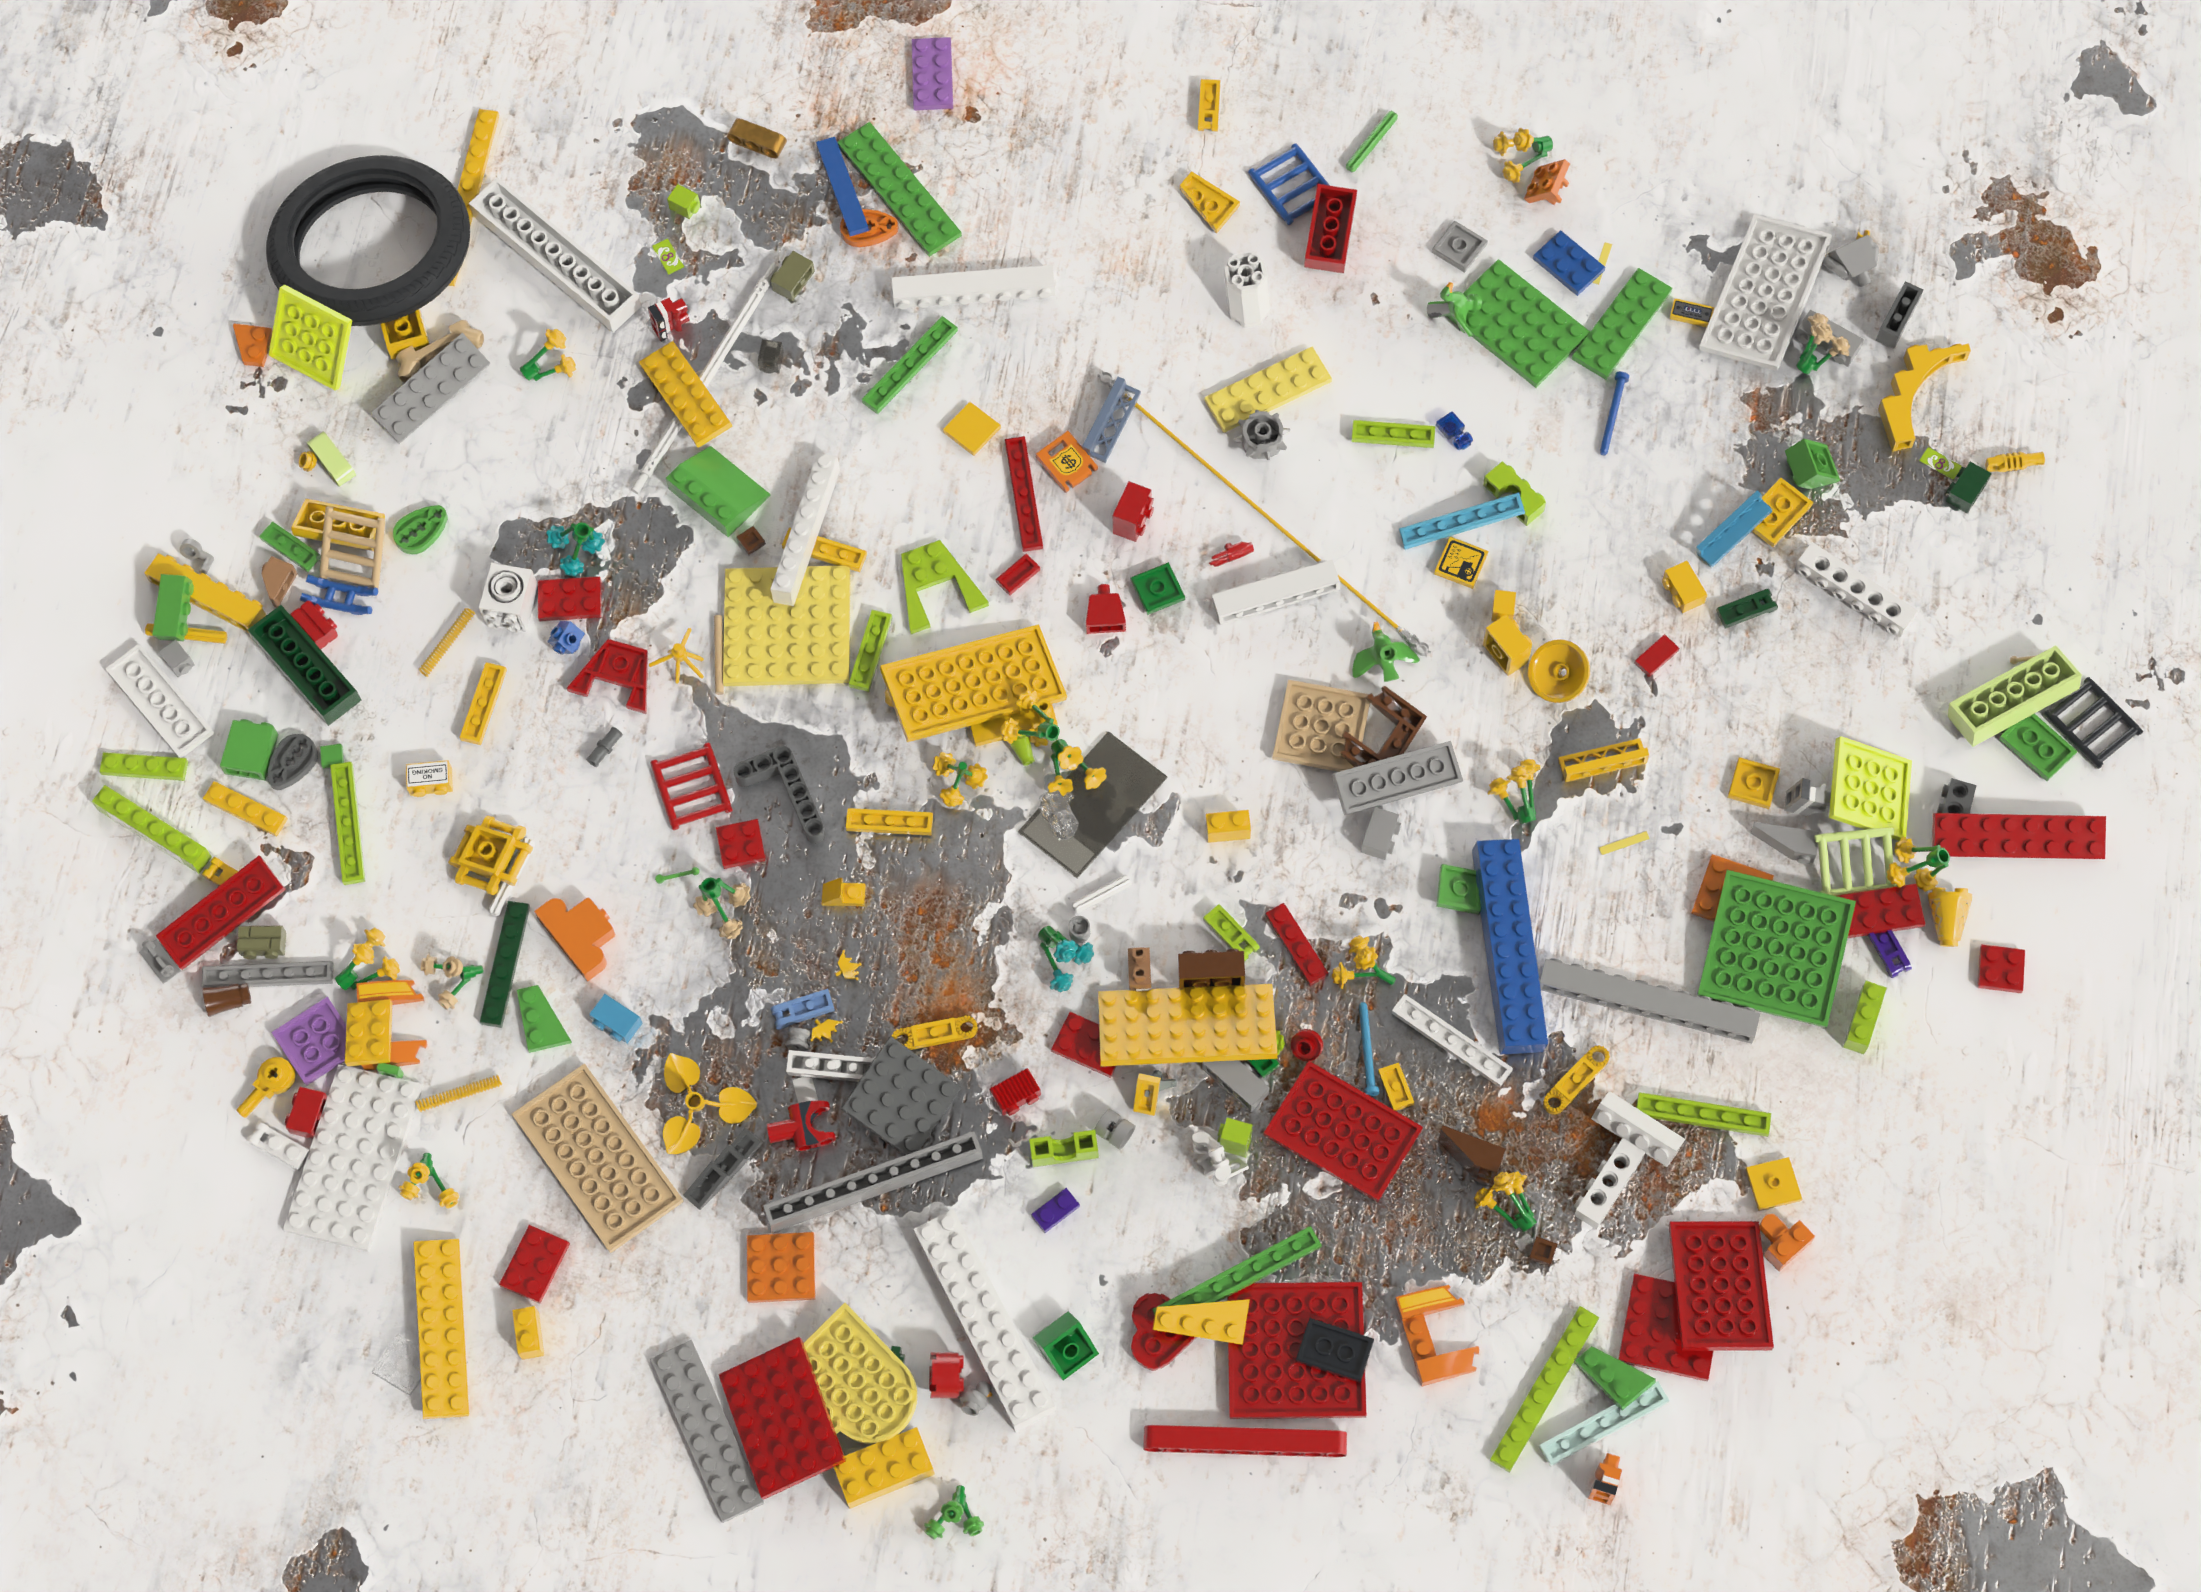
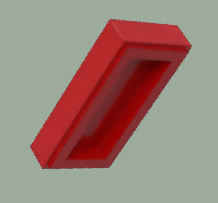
M1026 553L997 577L996 583L1010 596L1041 570L1040 566Z
M1664 634L1640 655L1634 664L1650 677L1671 659L1680 648Z

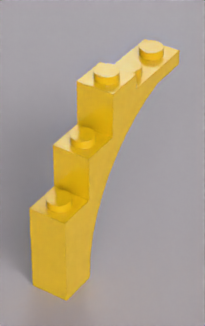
M1969 343L1963 345L1954 344L1948 348H1935L1931 351L1928 350L1927 344L1921 346L1912 345L1906 349L1903 359L1907 370L1895 373L1891 381L1895 396L1889 395L1881 399L1878 407L1892 452L1912 448L1916 438L1912 427L1911 409L1913 397L1918 388L1931 374L1941 367L1951 363L1966 361L1971 352Z

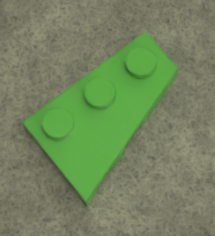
M538 985L517 990L529 1053L572 1043Z
M1592 1346L1575 1360V1364L1622 1411L1656 1383L1655 1378Z

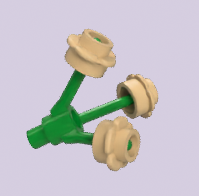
M430 954L426 958H422L421 971H424L426 976L428 974L434 975L436 969H443L445 976L448 978L460 975L462 981L451 993L444 990L442 994H438V1003L446 1010L449 1008L454 1009V1005L458 1002L455 995L471 978L484 972L482 965L463 966L462 962L457 958L455 959L454 956L448 957L443 964H437V958L431 957Z

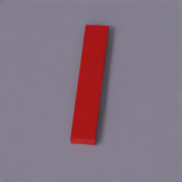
M1025 436L1005 439L1022 550L1023 552L1043 549V542Z

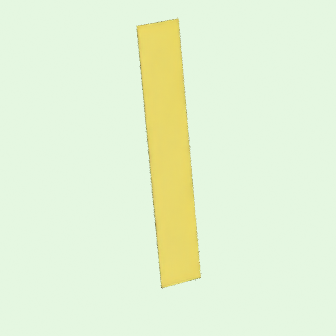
M1606 242L1598 260L1604 266L1612 244ZM1602 274L1592 283L1599 285Z
M1646 831L1599 847V850L1604 855L1650 838Z

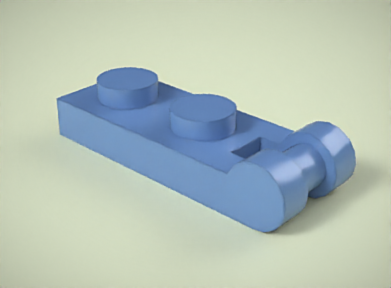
M828 989L777 1004L770 1008L772 1015L775 1016V1026L778 1030L835 1011ZM789 1011L791 1016L784 1017L783 1013Z

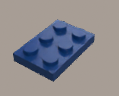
M1561 230L1533 255L1535 262L1576 296L1582 293L1605 271L1603 264Z

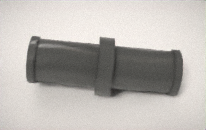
M612 727L607 735L597 742V747L586 760L592 766L598 767L603 758L612 752V747L619 738L623 736L622 732Z

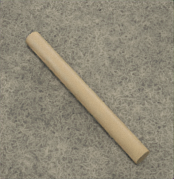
M715 615V694L722 695L724 694L723 622L721 615Z

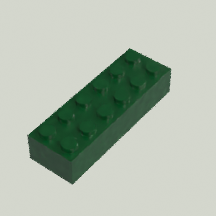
M282 605L248 629L255 643L328 726L362 701L357 690Z

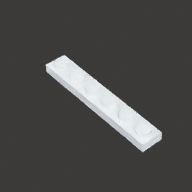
M1406 994L1403 995L1393 1008V1015L1499 1088L1512 1072L1513 1068Z

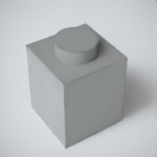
M176 639L159 651L163 660L177 677L187 674L195 666L190 656Z

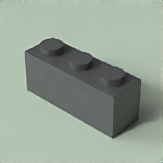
M1906 281L1904 282L1878 332L1877 342L1895 349L1921 299L1924 289Z

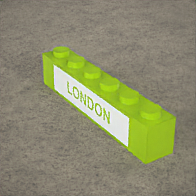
M106 785L102 787L91 801L99 812L200 874L212 858L204 846Z

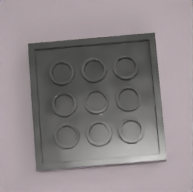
M890 1036L840 1109L903 1155H908L921 1149L961 1087Z

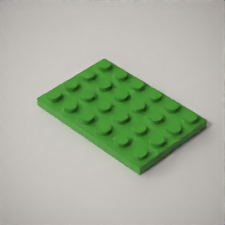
M1499 259L1463 293L1466 297L1469 294H1477L1482 300V307L1479 311L1467 312L1466 324L1472 333L1471 337L1535 388L1590 333L1587 328ZM1446 315V317H1448L1457 325V322L1453 316Z

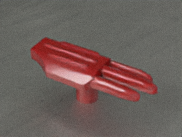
M1242 541L1234 545L1227 543L1224 546L1225 551L1212 556L1211 558L1216 560L1209 562V564L1217 567L1254 552L1252 542L1246 543Z

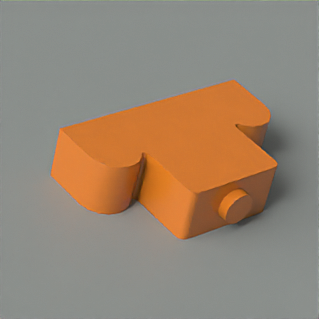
M553 898L534 911L537 919L587 982L605 969L607 960L600 947L614 938L616 934L608 921L610 917L603 908L599 910L590 898H586L568 911L564 901Z

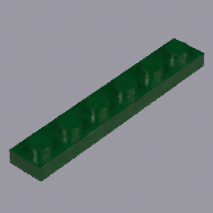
M508 901L480 1017L481 1025L499 1028L503 1026L530 911V905L527 903Z

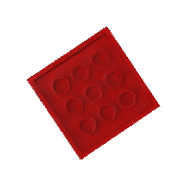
M1634 1273L1618 1360L1633 1366L1708 1382L1713 1351L1681 1350L1675 1283Z

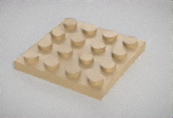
M1288 680L1272 760L1338 772L1354 768L1340 754V751H1344L1345 739L1342 738V734L1346 731L1360 742H1363L1370 702L1365 698L1369 694Z

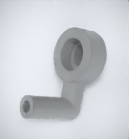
M185 539L180 546V553L190 560L197 558L204 560L199 573L207 574L214 561V557L203 551L198 541Z

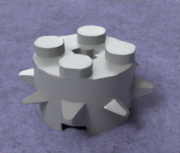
M1255 410V413L1251 414L1249 419H1240L1238 421L1242 427V435L1235 438V441L1242 442L1247 457L1270 460V457L1278 455L1281 450L1287 449L1283 442V435L1291 430L1290 428H1283L1278 413L1270 415L1267 411Z

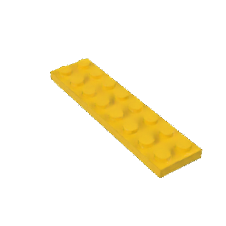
M459 1239L414 1241L423 1419L469 1416Z

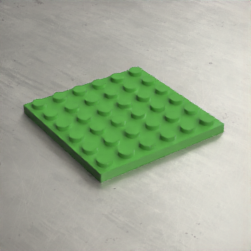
M1727 870L1697 996H1706L1715 1001L1730 1002L1735 1006L1750 1007L1755 1009V1011L1827 1028L1856 901Z

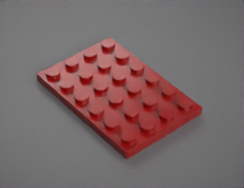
M1308 1061L1264 1131L1263 1136L1374 1201L1379 1202L1422 1132L1423 1127Z
M1670 1221L1668 1226L1681 1350L1772 1351L1774 1344L1759 1221Z
M797 1337L718 1374L762 1499H767L846 1462L802 1338Z

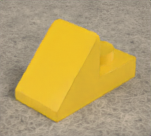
M843 878L826 882L822 886L821 905L865 907L866 885L865 883H844Z

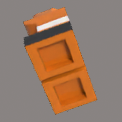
M1607 1453L1603 1463H1599L1595 1471L1597 1480L1592 1485L1588 1499L1611 1505L1622 1473V1469L1618 1468L1619 1456Z

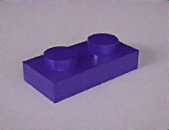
M1065 1188L1033 1212L1031 1217L1043 1232L1046 1233L1078 1209L1080 1204L1070 1191Z

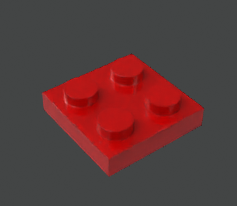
M758 819L716 827L724 869L766 861Z
M1981 944L1977 988L2022 993L2024 987L2025 950Z

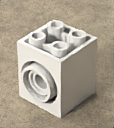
M491 563L479 605V610L488 627L493 629H499V627L506 628L511 632L527 631L538 592V584L531 569Z

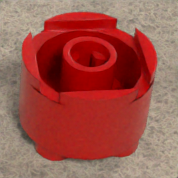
M931 1352L930 1360H932V1366H929L930 1398H958L964 1389V1379L959 1378V1373H962L964 1366L963 1355L952 1352Z

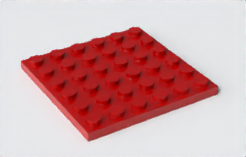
M1362 1282L1253 1283L1227 1297V1301L1250 1299L1243 1345L1228 1342L1230 1419L1366 1418L1365 1371L1361 1383L1296 1362L1309 1318L1364 1335Z

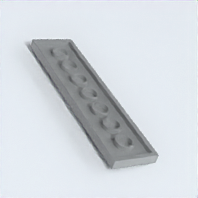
M689 1340L651 1358L650 1360L722 1523L765 1504L693 1341Z

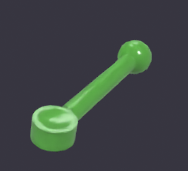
M693 867L692 870L662 876L659 874L655 877V880L658 884H662L664 880L690 874L698 875L700 870L697 867Z

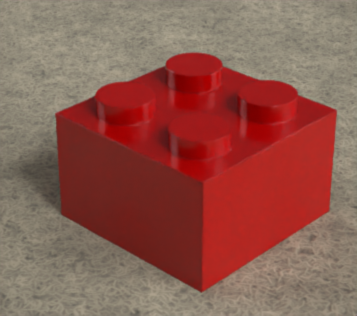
M1128 481L1112 515L1113 534L1134 542L1137 541L1139 536H1143L1146 529L1145 522L1147 518H1151L1154 507H1152L1154 501L1152 489Z

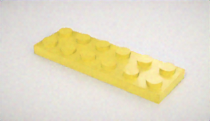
M1312 346L1206 396L1205 403L1223 433L1240 426L1238 421L1240 419H1249V416L1255 413V410L1272 411L1332 382V377Z

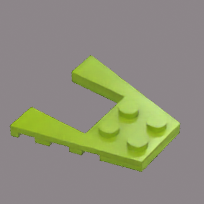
M941 540L901 554L911 634L931 628L917 592L948 580L956 579L969 613L989 606L988 600Z

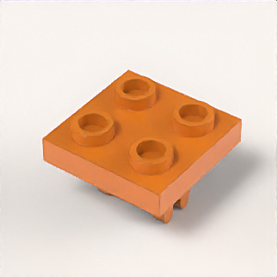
M1563 159L1539 166L1534 171V177L1531 184L1527 187L1524 199L1528 203L1544 199L1553 205L1556 202L1561 203L1562 199L1557 193L1559 188L1562 189L1563 186L1568 187L1569 182L1564 177L1570 163Z

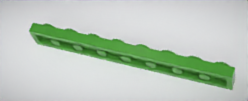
M1309 1226L1158 1307L1219 1302L1321 1248L1322 1245L1312 1227Z

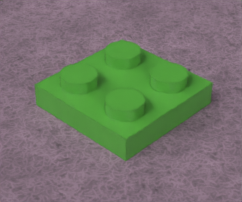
M1442 864L1439 871L1436 907L1478 915L1481 910L1479 889L1476 883V870Z

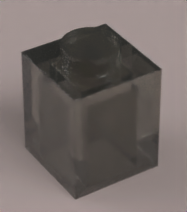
M762 339L758 356L760 371L769 374L773 372L780 373L784 354L782 342Z

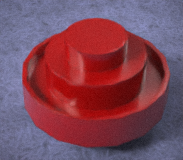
M1302 1029L1292 1037L1291 1050L1298 1059L1306 1062L1313 1061L1322 1053L1323 1041L1317 1032L1311 1029Z

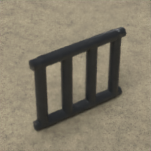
M2087 677L2083 681L2084 684L2078 690L2073 692L2054 709L2046 710L2044 715L2093 765L2100 769L2104 764L2103 761L2135 735L2139 736L2144 731L2095 681ZM2091 690L2099 699L2069 724L2065 725L2058 716ZM2106 705L2114 714L2081 741L2073 731ZM2121 720L2129 730L2096 756L2088 746Z

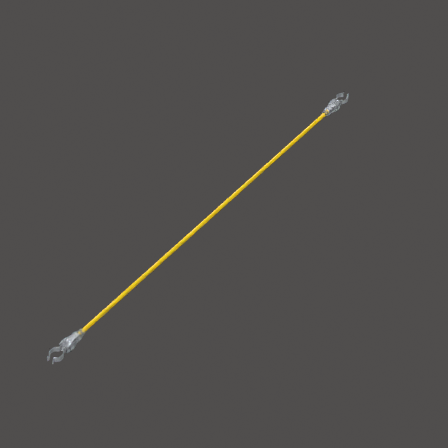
M1102 371L1103 375H1108L1111 377V383L1102 382L1101 376L1098 374V377L1100 378V383L1105 386L1109 385V389L1111 391L1116 380H1112V376L1110 373ZM1124 391L1121 398L1131 401L1132 398L1128 391ZM1136 403L1135 407L1282 533L1316 562L1321 561V559ZM1338 575L1340 582L1393 626L1409 647L1416 648L1418 655L1426 656L1427 658L1426 653L1417 651V644L1425 645L1428 648V653L1431 654L1428 644L1419 642V638L1415 634L1395 624Z

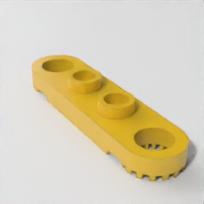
M962 1016L896 1029L891 1037L897 1039L899 1035H906L908 1042L904 1046L909 1050L970 1039L976 1035L978 1026L973 1017ZM969 1022L973 1025V1028L965 1033L960 1027L963 1023Z
M1600 1045L1590 1048L1546 1094L1543 1100L1544 1109L1554 1115L1561 1113L1608 1064L1610 1058L1609 1051ZM1600 1052L1604 1055V1060L1601 1062L1594 1061L1592 1054ZM1550 1098H1557L1561 1105L1556 1108L1550 1107L1548 1100Z

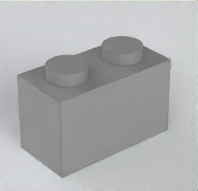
M1377 807L1374 808L1362 843L1361 853L1386 860L1388 853L1392 854L1395 842L1392 839L1394 834H1399L1402 824L1398 822L1399 814Z

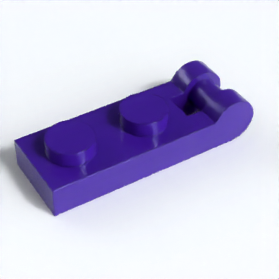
M1892 930L1878 934L1869 933L1868 937L1891 978L1898 976V973L1902 971L1912 970L1911 963ZM1898 958L1900 963L1894 965L1892 960Z

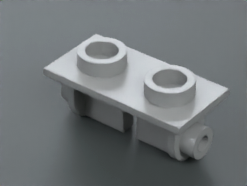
M157 939L154 941L145 940L142 943L143 948L139 953L163 984L181 971Z

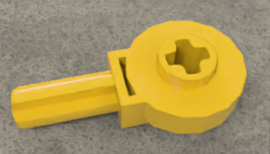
M272 1057L264 1061L258 1069L257 1079L252 1084L256 1088L236 1111L242 1117L247 1118L265 1097L271 1099L274 1094H281L289 1090L296 1076L291 1063L282 1057Z

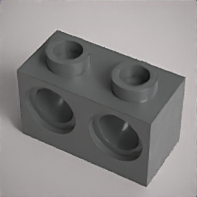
M1951 778L1949 784H1944L1941 797H1944L1943 804H1939L1937 813L1954 811L1955 813L1970 814L1977 785ZM1953 792H1959L1962 797H1956Z

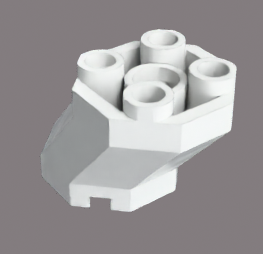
M1244 253L1233 255L1224 267L1230 319L1234 322L1235 320L1238 321L1244 328L1261 325L1264 318L1270 314L1265 263L1257 254Z

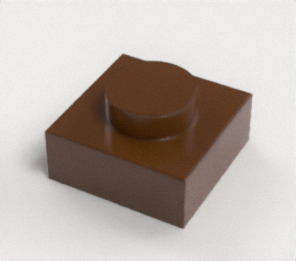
M754 526L736 537L748 555L766 544Z
M1536 1236L1529 1259L1551 1266L1558 1244Z

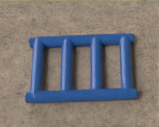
M1297 143L1291 146L1292 149L1256 170L1252 168L1248 171L1253 181L1287 225H1291L1295 218L1314 208L1315 198L1290 213L1286 211L1283 204L1318 184L1329 185ZM1294 156H1297L1302 164L1268 184L1260 177ZM1306 170L1313 176L1312 179L1278 199L1271 191Z

